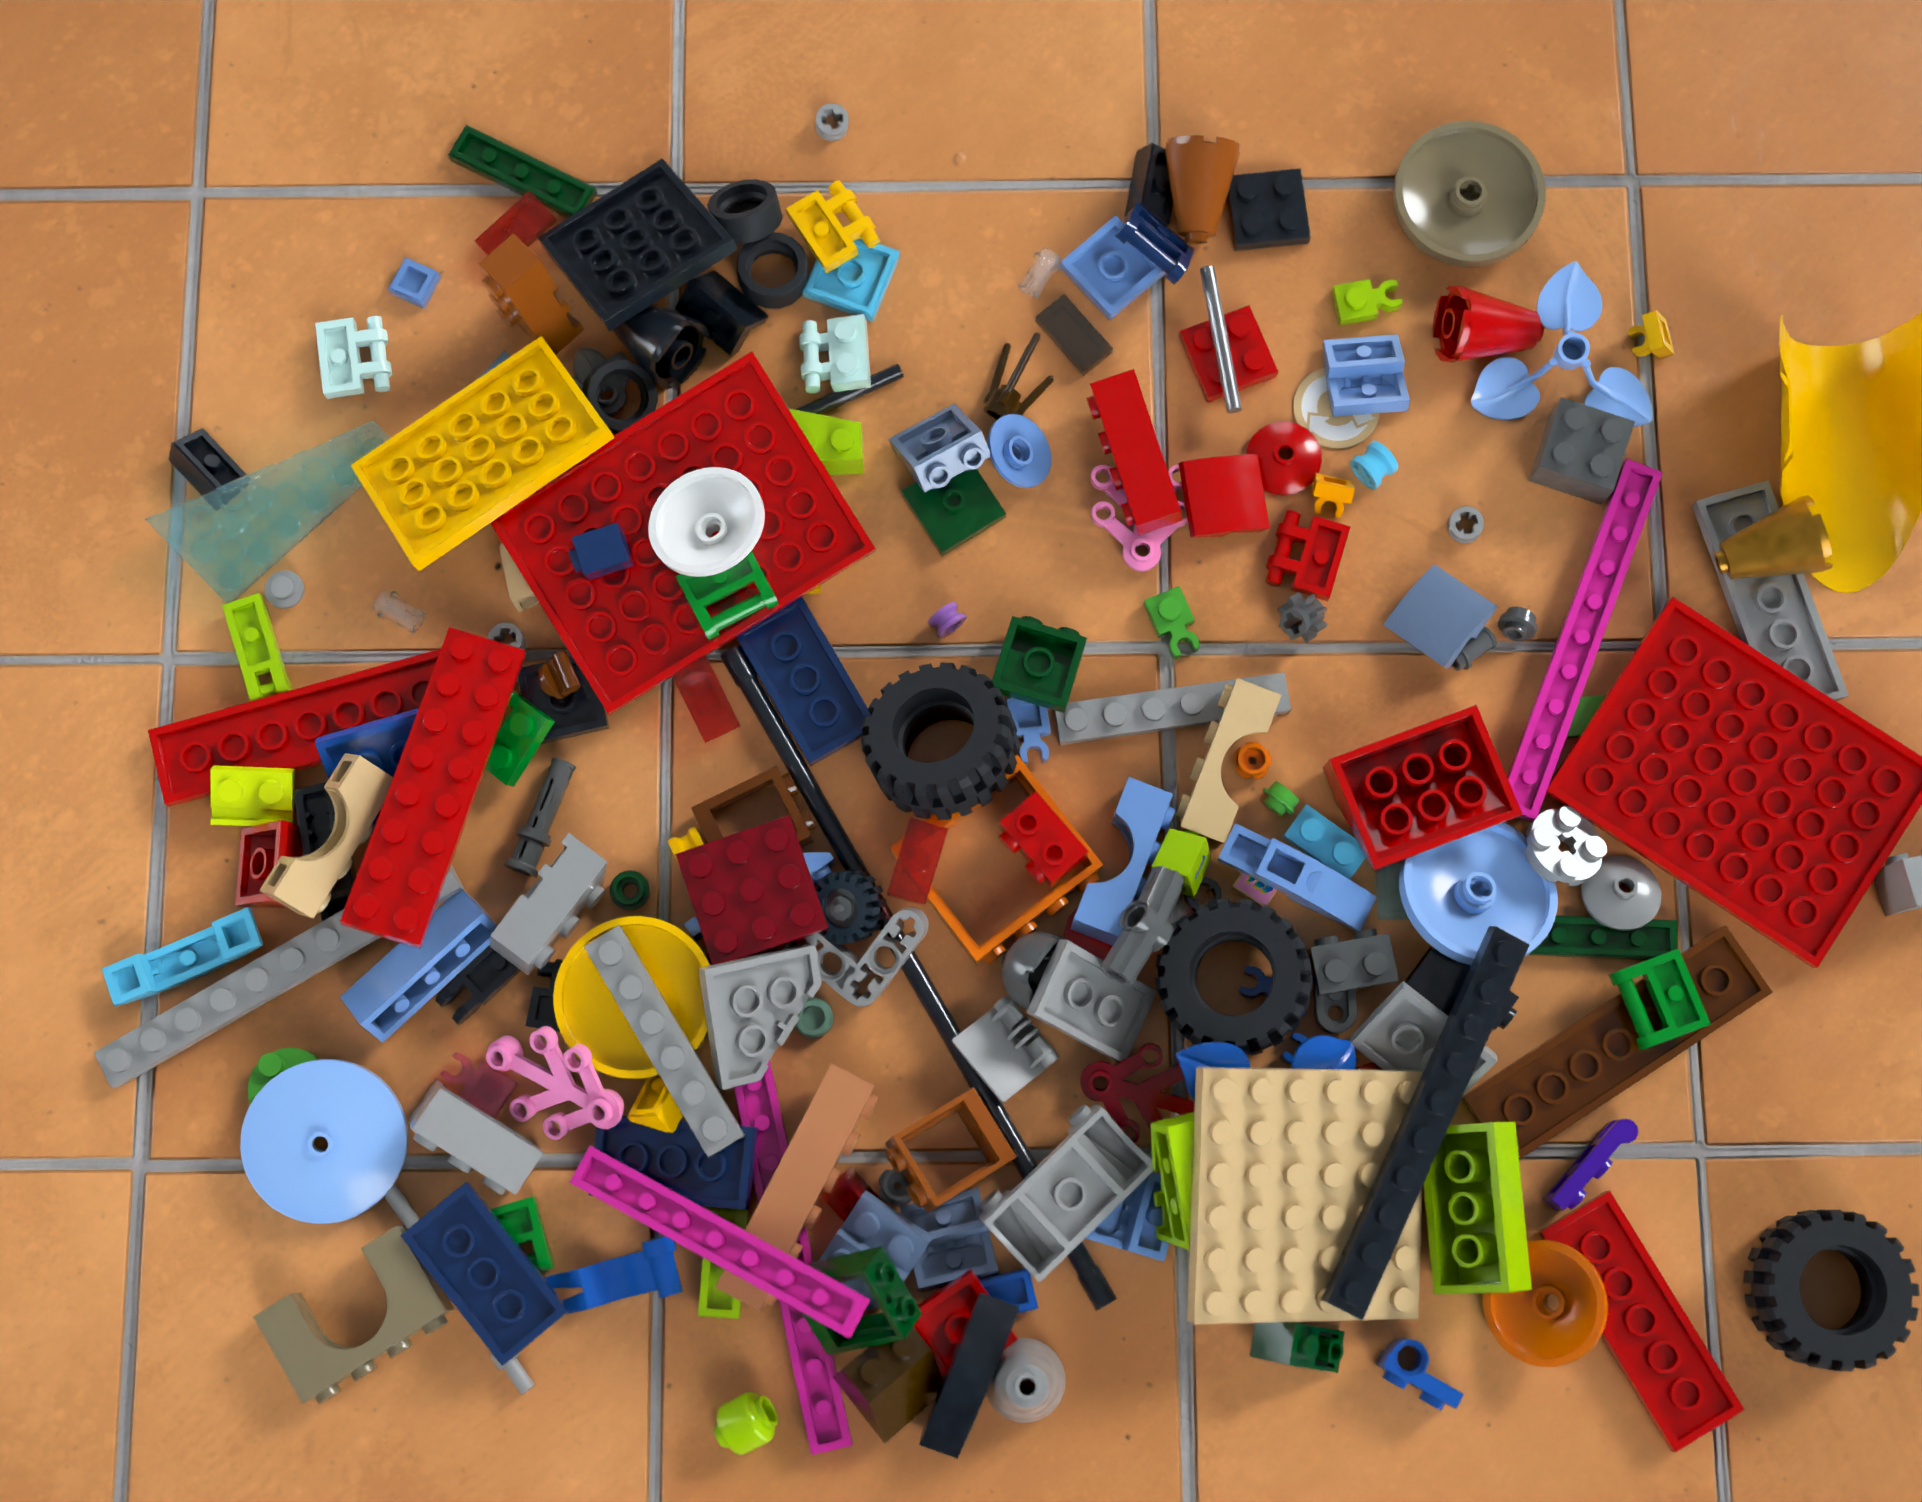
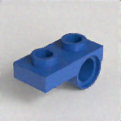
M1396 1338L1387 1345L1385 1350H1382L1375 1364L1385 1370L1382 1378L1404 1390L1409 1383L1422 1391L1419 1399L1440 1411L1444 1404L1457 1409L1464 1394L1425 1372L1429 1364V1355L1426 1348L1420 1342L1408 1338ZM1405 1346H1410L1416 1355L1413 1366L1408 1369H1402L1397 1361L1398 1352Z

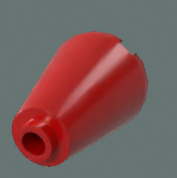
M1448 286L1446 288L1450 291L1448 296L1441 295L1437 302L1432 336L1439 338L1440 348H1434L1435 354L1440 361L1452 363L1530 350L1536 346L1537 342L1542 340L1544 335V326L1541 324L1540 316L1536 311L1463 286Z

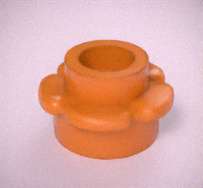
M1247 742L1244 747L1236 749L1233 755V762L1236 763L1235 770L1239 776L1245 779L1252 777L1257 780L1263 778L1268 773L1267 768L1271 765L1272 758L1270 752L1260 743ZM1249 758H1254L1256 763L1250 764L1248 762Z

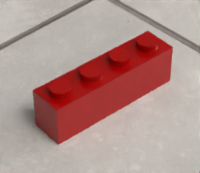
M1132 369L1090 383L1093 396L1086 398L1093 420L1100 418L1104 428L1103 432L1098 433L1104 455L1112 453L1116 467L1109 470L1116 491L1124 489L1128 501L1121 504L1127 525L1135 524L1138 535L1183 521L1181 509L1135 370Z

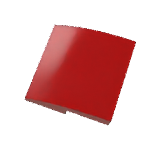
M1258 454L1208 457L1178 463L1191 538L1223 537L1230 533L1262 532L1270 529Z

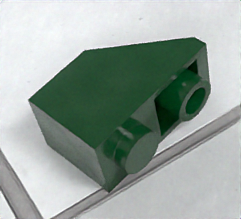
M1298 1322L1255 1323L1250 1357L1291 1366L1338 1373L1344 1351L1343 1339L1345 1332Z

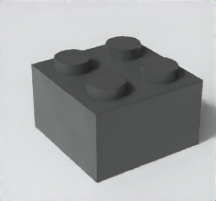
M1561 397L1549 414L1528 481L1601 505L1614 491L1635 421Z

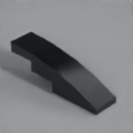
M327 782L293 790L303 856L318 850L327 841L334 826V805L324 788ZM351 856L352 865L344 877L337 879L329 892L331 893V899L326 908L320 913L321 921L345 909L357 876L353 856Z
M979 1293L952 1352L950 1365L937 1391L935 1404L922 1430L919 1445L958 1459L1004 1351L1019 1306Z

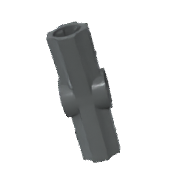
M1164 866L1153 867L1139 899L1132 902L1121 915L1120 926L1123 930L1101 967L1108 977L1122 985L1131 987L1150 954L1163 948L1171 939L1173 926L1168 920L1183 889L1185 879L1177 871L1167 869Z

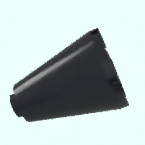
M652 304L612 330L638 364L645 369L648 376L652 378L651 380L659 387L665 389L672 388L669 384L676 380L682 384L698 369L707 351L702 346L704 336L709 339V332L700 321L657 304Z

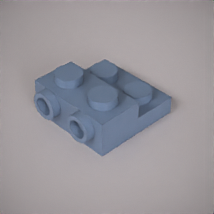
M955 403L889 438L893 451L905 463L912 479L924 492L946 486L952 477L963 471L979 468L984 460L990 457L991 453L982 431Z
M866 1190L842 1227L835 1234L819 1261L882 1246L904 1282L933 1239V1236ZM863 1278L841 1282L870 1299L866 1307L867 1309L874 1310L877 1307L881 1309Z

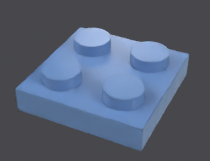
M1114 216L1060 262V269L1109 320L1113 319L1165 274L1162 269L1129 242L1122 243L1115 237L1123 224L1117 216Z

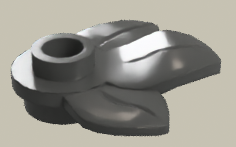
M580 348L574 358V372L576 376L572 378L582 391L584 380L593 369L612 360H628L623 352H619L606 360L601 353L594 349ZM621 374L611 375L600 384L597 393L598 404L606 415H614L624 408L627 402L625 387L631 378ZM610 390L614 392L611 399H601V394L604 391Z

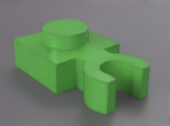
M1180 586L1144 600L1143 605L1157 637L1161 638L1169 634L1171 639L1169 652L1175 660L1181 656L1177 646L1181 641L1188 642L1193 652L1199 650L1200 643L1198 637L1186 628L1193 625L1195 619Z

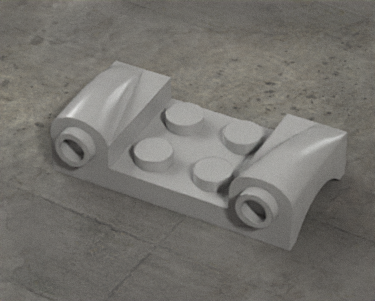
M1084 1104L1070 1116L1068 1122L1071 1126L1067 1131L1069 1135L1012 1191L1006 1190L1001 1194L998 1190H995L980 1205L983 1212L979 1219L1039 1283L1154 1171L1152 1160L1121 1130L1105 1109L1097 1104L1090 1108Z

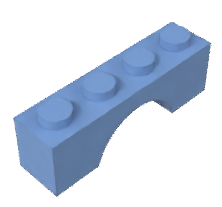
M1128 777L1111 824L1120 831L1126 840L1129 849V865L1120 875L1109 881L1087 883L1071 925V930L1112 946L1114 945L1123 930L1120 926L1121 915L1132 903L1133 899H1139L1147 882V878L1142 877L1146 864H1153L1162 845L1156 842L1159 830L1161 828L1167 831L1176 810L1169 806L1173 793Z

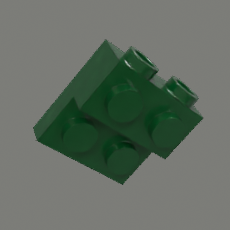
M1012 616L992 678L995 688H999L1002 695L1065 713L1087 637L1080 636L1079 632L1068 627L1056 629L1043 625L1039 619L1023 616L1019 618Z

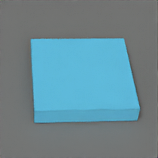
M856 239L853 243L858 249V255L829 273H825L816 259L803 290V296L852 315L864 314L866 320L873 322L899 261L900 251L881 244L868 249L862 239Z

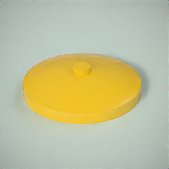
M621 917L591 929L569 950L562 961L555 981L554 1013L561 1035L570 1048L576 1044H583L588 1047L592 1054L591 1062L595 1070L618 1078H651L658 1076L659 1073L584 946L618 925L621 926L695 1052L708 1035L698 968L711 965L699 945L676 926L652 917Z

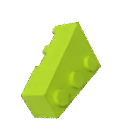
M1194 1112L1151 1122L1153 1170L1155 1172L1160 1171L1161 1191L1154 1192V1204L1157 1207L1162 1206L1163 1225L1155 1227L1156 1238L1186 1250H1190Z

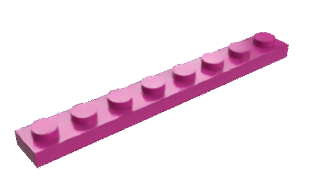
M592 1146L588 1147L570 1181L571 1184L845 1337L851 1338L870 1301L868 1297Z

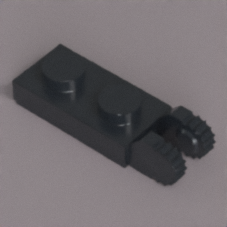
M489 945L456 975V978L435 1000L441 1007H444L451 1003L466 987L473 996L460 1006L452 1017L460 1025L470 1018L482 1004L485 1005L521 970Z

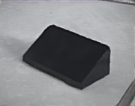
M1151 143L1139 149L1136 153L1125 218L1131 208L1138 202L1163 224L1168 226L1171 219L1173 199L1165 149Z
M203 428L171 443L169 461L216 511L225 507L252 482L250 477Z

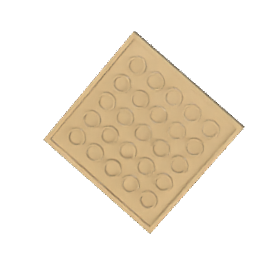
M1196 1067L1187 1305L1188 1322L1193 1324L1360 1320L1321 1299L1424 1071ZM1422 1188L1363 1320L1418 1319Z

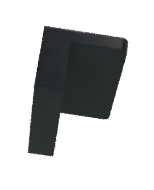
M714 270L689 280L675 307V310L680 314L696 319L704 324L709 332V338L730 356L739 352L749 331L764 324L769 317L767 313L756 304H753L741 291Z

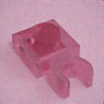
M455 1052L452 1057L461 1062L462 1071L458 1075L453 1076L451 1073L443 1070L441 1072L442 1078L453 1084H465L466 1086L459 1096L496 1118L518 1083L483 1061L475 1070L468 1056Z

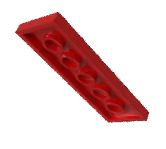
M1604 1191L1538 1231L1542 1240L1556 1241L1574 1248L1585 1256L1597 1270L1605 1287L1608 1303L1607 1320L1601 1337L1670 1451L1678 1452L1745 1410L1611 1191Z

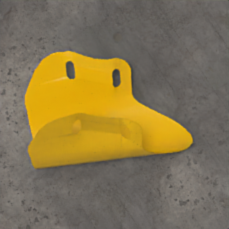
M1922 312L1910 321L1880 337L1840 346H1814L1793 340L1783 324V315H1781L1779 350L1780 377L1782 379L1780 477L1782 503L1785 506L1793 500L1806 495L1813 499L1815 504L1808 506L1812 516L1821 514L1832 550V557L1825 558V561L1833 565L1831 569L1824 572L1810 574L1821 584L1836 592H1858L1872 585L1891 568L1908 542L1922 512Z

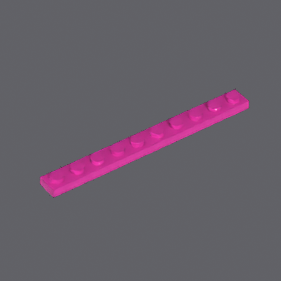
M1626 459L1622 463L1614 491L1609 498L1507 774L1509 783L1523 813L1519 818L1531 823L1537 819L1663 474L1661 471L1630 459Z
M770 1060L767 1063L769 1067L760 1081L734 1087L742 1126L758 1127L753 1171L758 1204L789 1146ZM804 1228L797 1242L803 1246L798 1260L808 1264L814 1261L807 1229ZM779 1300L811 1455L852 1446L853 1442L841 1387L833 1378L838 1373L834 1354L827 1355L801 1311Z

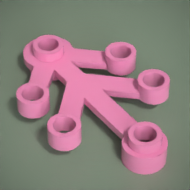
M1178 464L1172 466L1168 472L1175 493L1178 490H1183L1182 483L1175 482L1172 478L1174 473L1180 472ZM1107 465L1096 466L1091 474L1092 486L1097 490L1104 491L1120 507L1121 504L1128 502L1124 489L1116 491L1109 470L1110 467ZM1098 473H1105L1109 476V481L1100 483L1096 480L1095 476ZM1102 501L1095 504L1091 514V519L1096 526L1104 527L1124 546L1122 554L1125 563L1131 569L1141 572L1151 570L1158 564L1161 557L1160 545L1178 527L1188 524L1186 517L1181 522L1153 530L1150 534L1147 532L1138 535L1135 524L1133 525V533L1114 517V507L1108 502ZM1178 501L1180 509L1186 512L1185 502ZM1100 509H1105L1110 513V517L1106 520H1101L1096 516V512ZM1138 546H1145L1148 548L1149 554L1141 557L1136 554L1135 549Z
M543 1026L530 1035V1045L535 1052L544 1054L551 1071L525 1058L522 1045L512 1036H502L489 1045L486 1059L490 1067L499 1071L512 1069L548 1089L532 1096L523 1094L513 1100L510 1104V1113L515 1120L525 1122L533 1117L537 1111L569 1100L582 1108L566 1115L562 1112H556L545 1119L543 1130L547 1137L552 1140H559L568 1134L571 1129L590 1122L600 1129H610L620 1122L624 1112L623 1099L616 1091L603 1089L591 1062V1051L585 1045L576 1044L568 1049L563 1056L557 1044L558 1036L554 1029ZM541 1035L545 1037L547 1045L542 1042ZM574 1053L579 1055L581 1063L576 1060ZM570 1070L579 1072L585 1089L575 1084ZM521 1104L526 1107L527 1112L523 1111ZM554 1121L559 1124L560 1130L555 1127Z

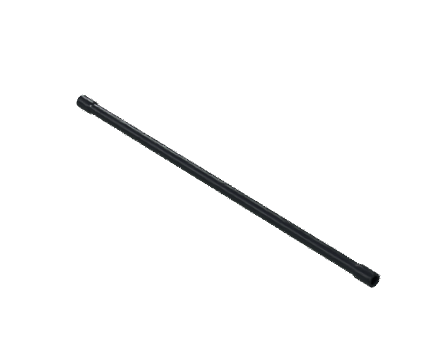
M737 645L721 654V660L735 684L742 690L845 870L865 872L864 877L871 876L759 683L757 674L740 645ZM881 893L877 894L879 900L884 899ZM887 903L886 906L880 907V911L886 912L885 919L878 920V923L881 924L880 932L893 916ZM903 930L894 939L901 942L905 937ZM913 951L901 969L969 1087L975 1088L1015 1153L1016 1158L1012 1161L1022 1179H1024L1038 1164L1004 1105L951 1042L961 1031L918 956ZM1081 1242L1067 1257L1078 1275L1080 1284L1097 1311L1116 1300L1117 1297L1101 1269L1094 1263L1083 1242Z

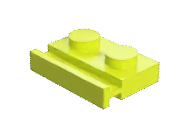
M213 765L211 768V825L255 826L279 820L289 821L294 824L293 790L295 769Z

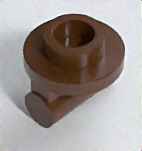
M565 651L554 654L552 659L548 663L543 664L538 670L539 685L549 696L564 699L581 687Z

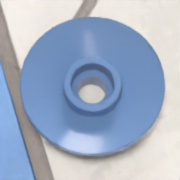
M1008 414L996 420L989 430L987 444L991 452L990 459L997 472L1007 482L1021 488H1031L1043 482L1051 468V451L1041 429L1030 419L1018 414Z

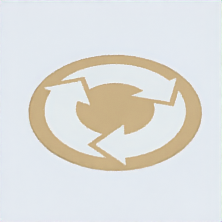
M1325 368L1314 371L1301 382L1293 402L1297 424L1309 430L1319 445L1328 448H1348L1361 443L1373 432L1380 413L1333 417Z

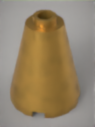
M1809 495L1799 497L1719 543V551L1714 552V559L1721 575L1727 573L1728 577L1734 580L1824 572L1831 569L1833 564L1825 561V558L1832 557V550L1821 514L1812 516L1808 506L1815 504L1813 499Z

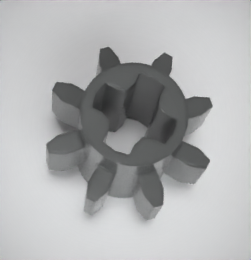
M1297 592L1288 598L1287 603L1278 608V611L1282 614L1278 626L1290 636V640H1294L1302 635L1303 640L1309 642L1317 636L1319 631L1327 627V623L1323 621L1327 609L1315 599L1314 594L1303 599L1302 595Z

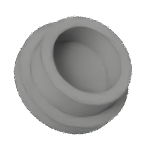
M278 571L272 574L265 584L267 600L273 606L280 609H289L296 606L304 596V583L292 571Z

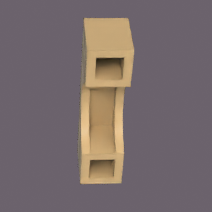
M1236 678L1233 686L1225 684L1218 702V706L1224 708L1219 723L1213 720L1210 723L1203 741L1210 745L1205 760L1197 757L1189 778L1196 781L1191 796L1183 794L1175 816L1182 818L1179 826L1222 843L1226 842L1239 806L1229 797L1221 779L1223 758L1229 747L1239 738L1249 734L1268 732L1281 699V694Z
M345 753L324 786L331 797L335 811L334 826L329 838L318 850L301 857L280 856L259 891L299 915L313 919L316 913H321L331 899V893L329 892L337 879H341L349 871L352 865L351 856L358 845L363 844L373 831L372 822L382 809L393 777L360 755Z

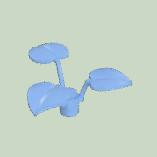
M1576 261L1564 266L1549 279L1537 301V313L1540 316L1541 324L1549 330L1563 328L1564 337L1557 344L1553 358L1530 376L1526 365L1520 360L1510 357L1498 358L1489 363L1481 372L1471 399L1472 407L1489 418L1498 420L1519 419L1533 411L1540 401L1539 390L1532 382L1539 379L1556 365L1564 370H1573L1581 366L1588 384L1594 388L1586 396L1584 405L1635 421L1633 427L1646 425L1652 421V406L1649 396L1642 383L1633 373L1623 368L1610 367L1601 374L1598 382L1594 379L1590 368L1591 362L1586 358L1590 351L1589 342L1586 337L1574 331H1585L1591 328L1600 318L1603 304L1601 294L1596 285L1589 279Z

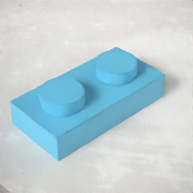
M1307 804L1282 837L1304 854L1348 879L1352 878L1366 858L1357 839Z

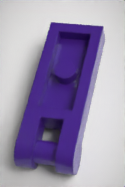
M1630 1119L1608 1122L1542 1200L1554 1211H1562L1567 1207L1570 1210L1574 1209L1586 1196L1587 1192L1583 1188L1591 1178L1599 1179L1610 1168L1613 1161L1609 1157L1620 1144H1627L1636 1140L1638 1136L1637 1125Z

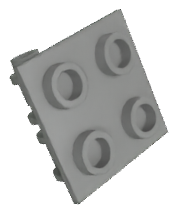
M1009 996L999 1000L994 1005V1008L951 1040L1002 1104L1060 1058L1054 1051L1055 1048L1047 1043L1039 1033L1040 1030L1033 1026L1031 1019H1028L1016 1005V1002Z

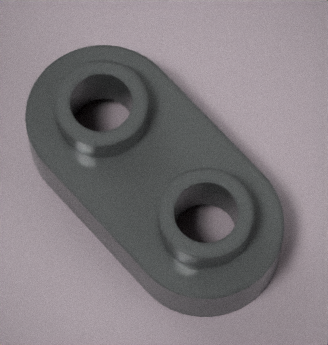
M1313 975L1314 1015L1319 1027L1331 1034H1339L1351 1028L1357 1017L1356 989L1318 996ZM1330 1007H1336L1340 1010L1341 1018L1339 1021H1333L1328 1017V1009Z

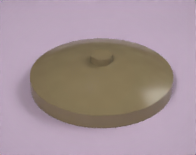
M1458 121L1444 124L1418 138L1405 153L1397 170L1393 185L1395 213L1407 237L1430 257L1461 267L1491 265L1516 253L1527 243L1538 226L1546 200L1543 173L1536 158L1527 146L1508 131L1477 121Z

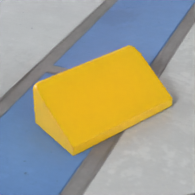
M658 1075L647 1078L627 1118L637 1124L673 1133L683 1114L662 1078Z

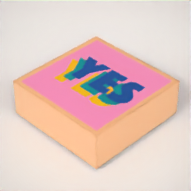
M1244 873L1239 875L1231 887L1260 907L1267 906L1277 892L1276 889Z

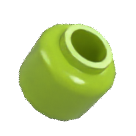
M745 1392L720 1406L717 1411V1425L714 1426V1434L723 1448L729 1447L731 1451L738 1455L747 1454L772 1440L775 1434V1426L778 1424L777 1412L772 1402L765 1395L759 1396L755 1392Z

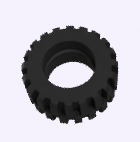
M941 662L940 667L935 668L932 667L931 663L919 666V671L910 674L908 670L898 675L899 681L894 684L889 682L880 690L882 697L880 699H873L868 707L871 717L866 716L862 724L861 730L864 734L861 739L862 751L866 757L865 761L883 794L889 801H894L896 807L905 813L913 810L916 817L930 819L931 814H935L938 820L951 819V814L957 812L962 817L973 813L971 808L979 803L982 807L993 800L991 794L995 790L1001 792L1007 785L1008 781L1005 775L1013 774L1017 765L1015 756L1019 753V739L1016 735L1018 731L1000 689L995 688L993 681L985 674L977 675L974 668L966 665H961L960 669H956L954 663ZM945 720H960L974 726L972 735L966 745L948 759L924 763L908 758L910 747L915 738L932 724Z
M1229 898L1218 899L1215 905L1207 907L1204 903L1194 908L1196 910L1194 914L1188 918L1184 915L1176 922L1178 927L1171 934V939L1164 946L1162 954L1157 956L1156 967L1158 969V977L1155 978L1156 990L1159 992L1160 1003L1164 1012L1180 1033L1196 1045L1207 1042H1224L1237 1046L1245 1054H1251V1056L1263 1053V1050L1270 1046L1276 1047L1284 1041L1283 1038L1288 1033L1296 1030L1300 1024L1299 1020L1303 1013L1307 1012L1310 1003L1309 997L1313 978L1311 964L1301 937L1297 935L1294 927L1286 918L1282 919L1276 914L1275 910L1266 905L1263 907L1255 905L1252 900L1241 899L1240 902H1230ZM1229 941H1242L1257 947L1268 959L1273 975L1271 990L1266 1000L1252 1012L1237 1016L1221 1014L1210 1008L1201 998L1196 981L1198 966L1205 954L1215 946Z
M1806 1210L1797 1212L1795 1216H1785L1776 1221L1777 1227L1775 1229H1766L1759 1236L1760 1241L1763 1243L1760 1248L1752 1247L1748 1259L1754 1262L1753 1270H1744L1743 1282L1751 1283L1752 1294L1744 1296L1746 1306L1755 1308L1757 1315L1752 1318L1757 1330L1768 1333L1766 1341L1774 1349L1782 1350L1785 1352V1357L1797 1363L1807 1364L1810 1367L1834 1371H1853L1854 1368L1867 1369L1876 1366L1877 1358L1887 1360L1896 1353V1348L1893 1346L1894 1342L1905 1343L1911 1333L1909 1329L1905 1328L1907 1321H1916L1919 1310L1912 1307V1296H1920L1919 1284L1911 1283L1909 1274L1916 1271L1912 1260L1902 1259L1899 1254L1904 1251V1246L1896 1237H1886L1887 1228L1877 1221H1866L1865 1215L1856 1212ZM1821 1250H1835L1844 1255L1853 1265L1860 1281L1861 1296L1858 1308L1853 1317L1838 1329H1826L1817 1325L1807 1314L1800 1297L1799 1285L1802 1271L1808 1260Z

